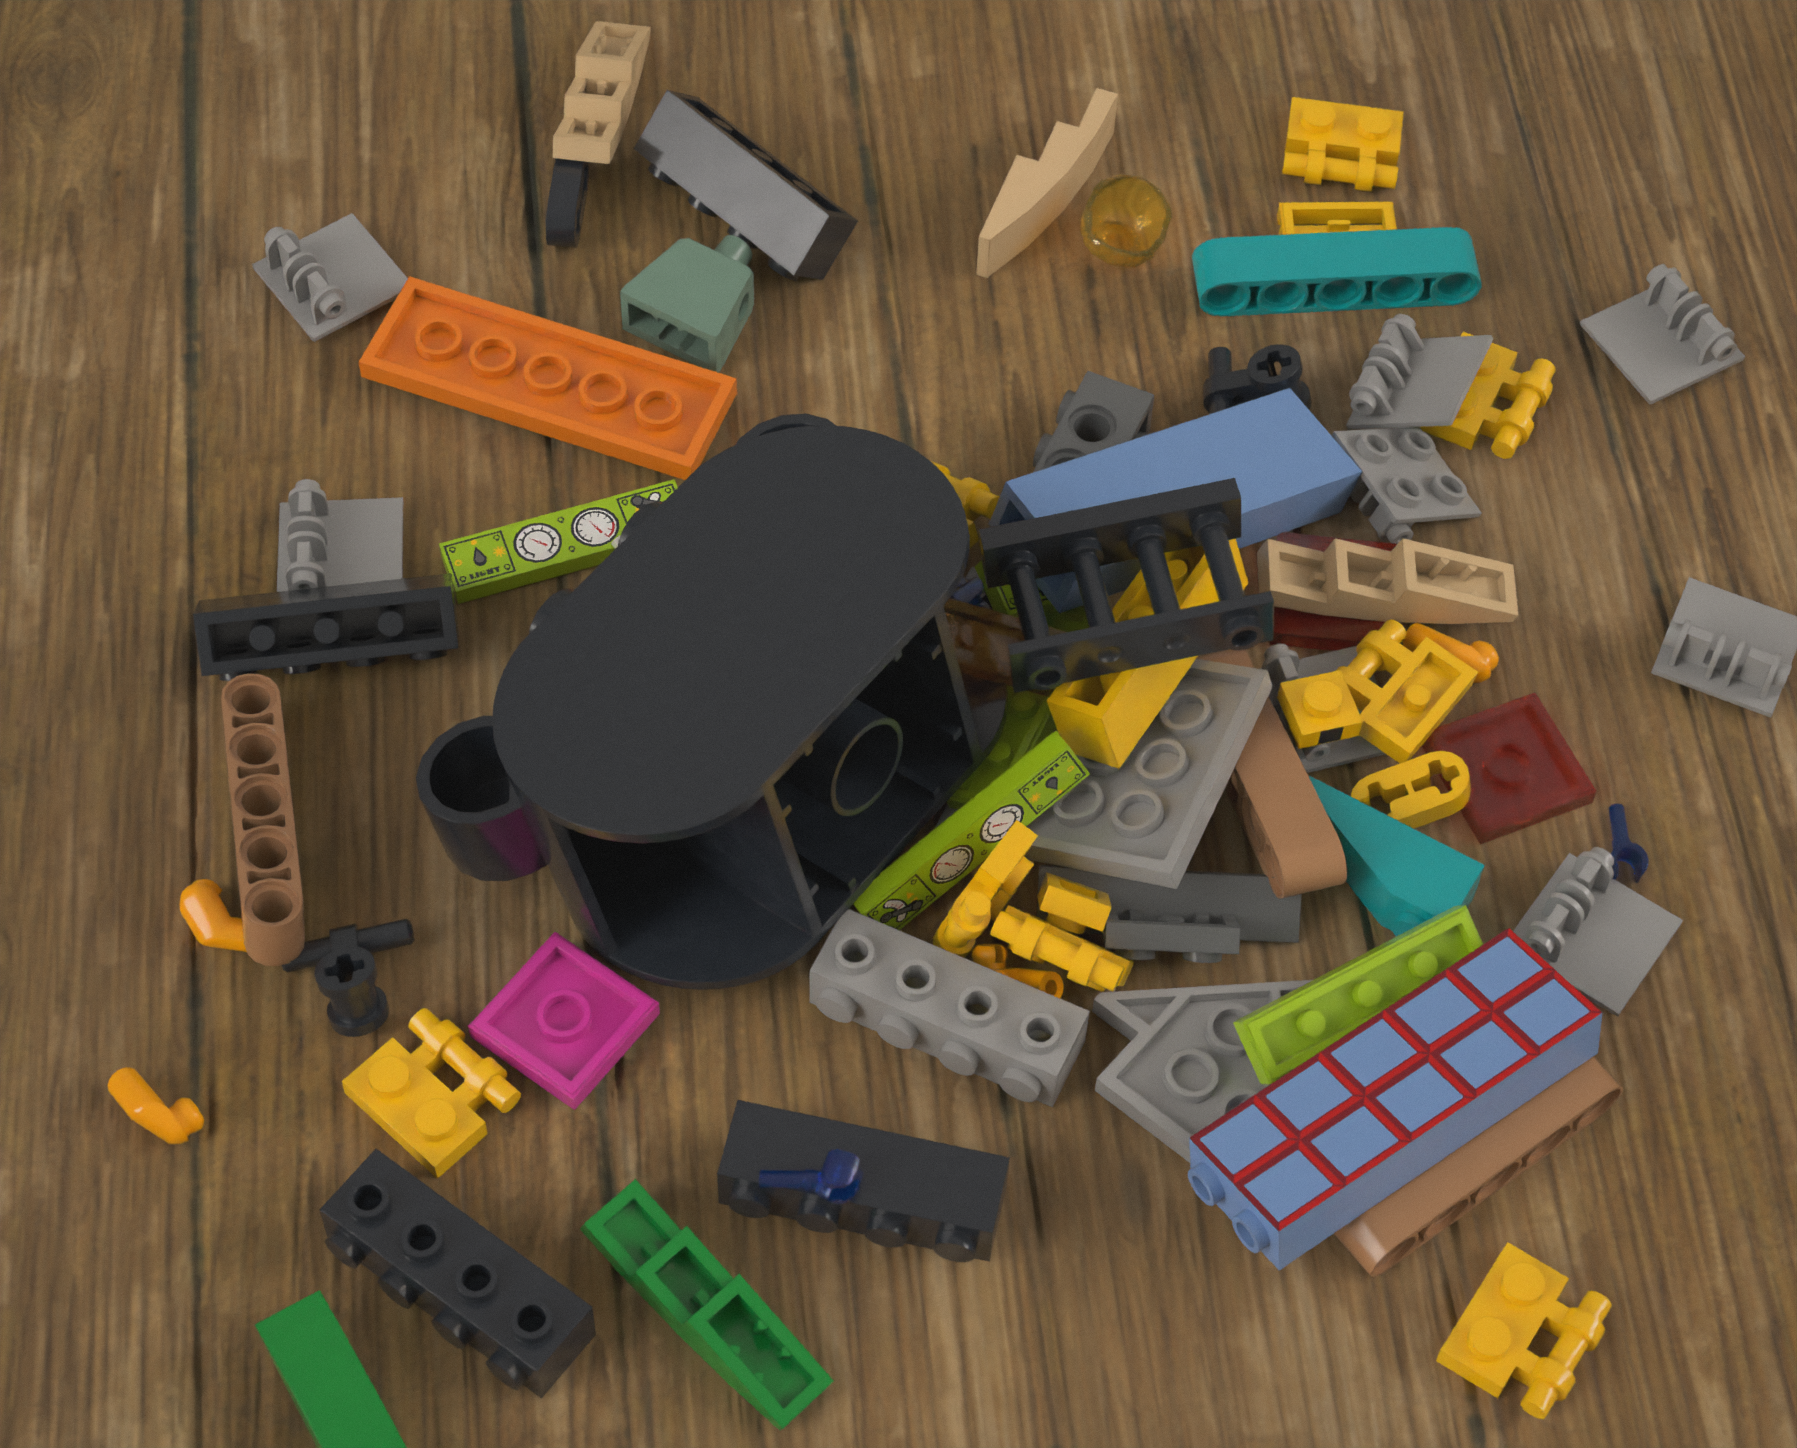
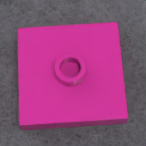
M554 932L470 1023L468 1028L472 1039L575 1110L660 1014L659 1002Z

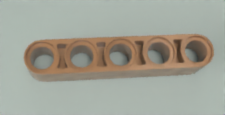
M1228 649L1199 655L1196 658L1254 668L1246 650ZM1268 696L1225 786V791L1264 874L1268 876L1271 889L1277 898L1283 899L1342 885L1346 882L1347 867L1339 837Z
M247 673L236 676L228 681L222 689L221 695L244 946L247 954L255 962L265 966H280L296 959L304 949L305 944L303 894L281 697L277 684L270 678L261 674Z
M1593 1056L1342 1227L1334 1235L1371 1277L1383 1274L1598 1119L1619 1098L1623 1087Z

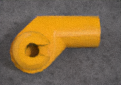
M1418 622L1408 628L1406 637L1403 639V646L1413 652L1425 637H1428L1478 671L1473 683H1482L1491 677V671L1496 668L1499 662L1496 649L1488 642L1474 641L1469 646Z
M199 879L187 886L181 893L180 912L197 941L206 947L247 952L244 946L242 918L230 916L219 896L222 892L220 886L209 879Z
M977 944L971 951L972 960L977 964L1055 997L1061 998L1063 994V980L1056 972L1007 967L1008 951L1003 944Z
M131 1067L116 1071L109 1079L108 1091L133 1121L168 1144L189 1142L187 1136L202 1129L204 1118L190 1098H179L168 1108L142 1076Z

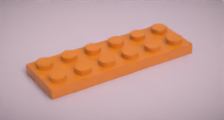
M410 276L359 360L360 374L363 378L686 480L701 465L737 394V378Z

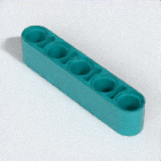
M1456 227L1223 237L1201 243L1194 249L1192 254L1199 305L1205 313L1212 316L1452 306L1471 300L1482 288L1472 237L1466 230Z

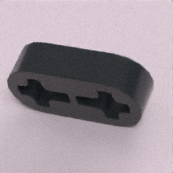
M555 158L546 211V243L548 246L578 247L588 192L589 162Z

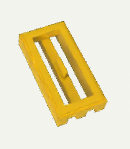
M1393 202L1279 203L1277 222L1280 225L1279 235L1397 229ZM1296 224H1327L1312 226H1294ZM1350 224H1383V225H1350Z

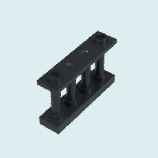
M1231 478L979 529L982 567L987 588L1010 585L1024 637L1022 642L1008 644L1011 682L1014 693L1032 689L1050 690L1066 682L1228 649L1246 650L1258 643L1272 641L1274 600L1271 591L1245 596L1228 541L1241 538V495L1236 479ZM1203 546L1219 602L1180 609L1164 553ZM1138 559L1154 615L1115 622L1100 566ZM1074 572L1089 628L1051 636L1036 579Z

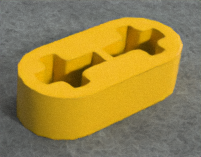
M1435 751L1364 777L1352 789L1351 797L1371 807L1370 799L1375 796H1381L1385 803H1390L1391 813L1387 814L1389 817L1415 829L1453 815L1463 809L1469 801L1471 793L1468 767L1462 758L1452 752ZM1435 774H1442L1446 781H1451V791L1440 794L1436 786H1431V777Z

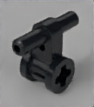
M1283 344L1264 347L1250 358L1247 369L1232 371V353L1228 348L1215 347L1209 351V377L1203 384V405L1210 414L1288 388L1310 410L1312 399L1308 386L1300 380L1303 365L1300 354L1295 348ZM1275 362L1280 363V375H1277L1274 365Z
M402 919L358 929L356 923L329 929V936L305 941L304 949L300 955L290 963L281 966L287 973L315 967L314 976L318 988L323 995L330 998L327 1006V1015L333 1030L347 1037L367 1035L385 1023L390 1011L385 993L374 984L378 970L372 953L412 945L415 941L413 927L410 920Z

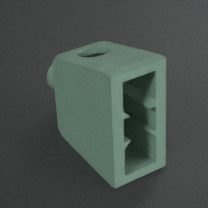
M733 235L725 236L714 250L690 238L679 239L621 289L620 301L623 330L699 367L719 373L747 322L754 305V273L747 266L753 256L750 247L742 239Z

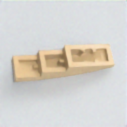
M595 22L576 54L575 78L565 94L564 118L553 135V158L610 164L632 108L650 40V27Z
M1096 88L1079 127L1057 121L1039 161L1019 155L1016 156L979 235L976 275L985 278L991 276L1026 249L1065 210L1092 174L1114 133L1117 93Z
M1336 538L1324 552L1267 539L1257 551L1259 593L1271 591L1274 606L1320 615L1382 622L1392 619L1404 623L1513 622L1518 617L1513 564L1404 538L1401 539L1391 552Z

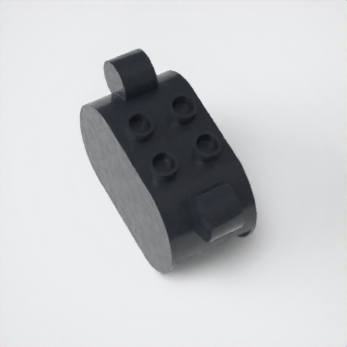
M806 413L781 415L757 424L740 437L735 446L724 450L699 466L663 503L652 502L641 507L625 525L619 538L618 547L576 589L568 588L554 593L539 608L531 623L529 635L516 648L502 673L494 699L493 716H480L456 724L437 737L422 756L416 775L419 798L447 856L462 873L481 881H510L532 874L548 865L568 912L585 941L611 964L629 974L653 983L695 990L737 987L772 976L799 960L819 942L870 886L873 880L885 870L984 762L998 742L1006 723L1008 691L999 657L980 629L958 610L946 604L963 577L970 551V535L966 515L961 500L952 484L930 460L898 440L865 429L837 426L829 419Z

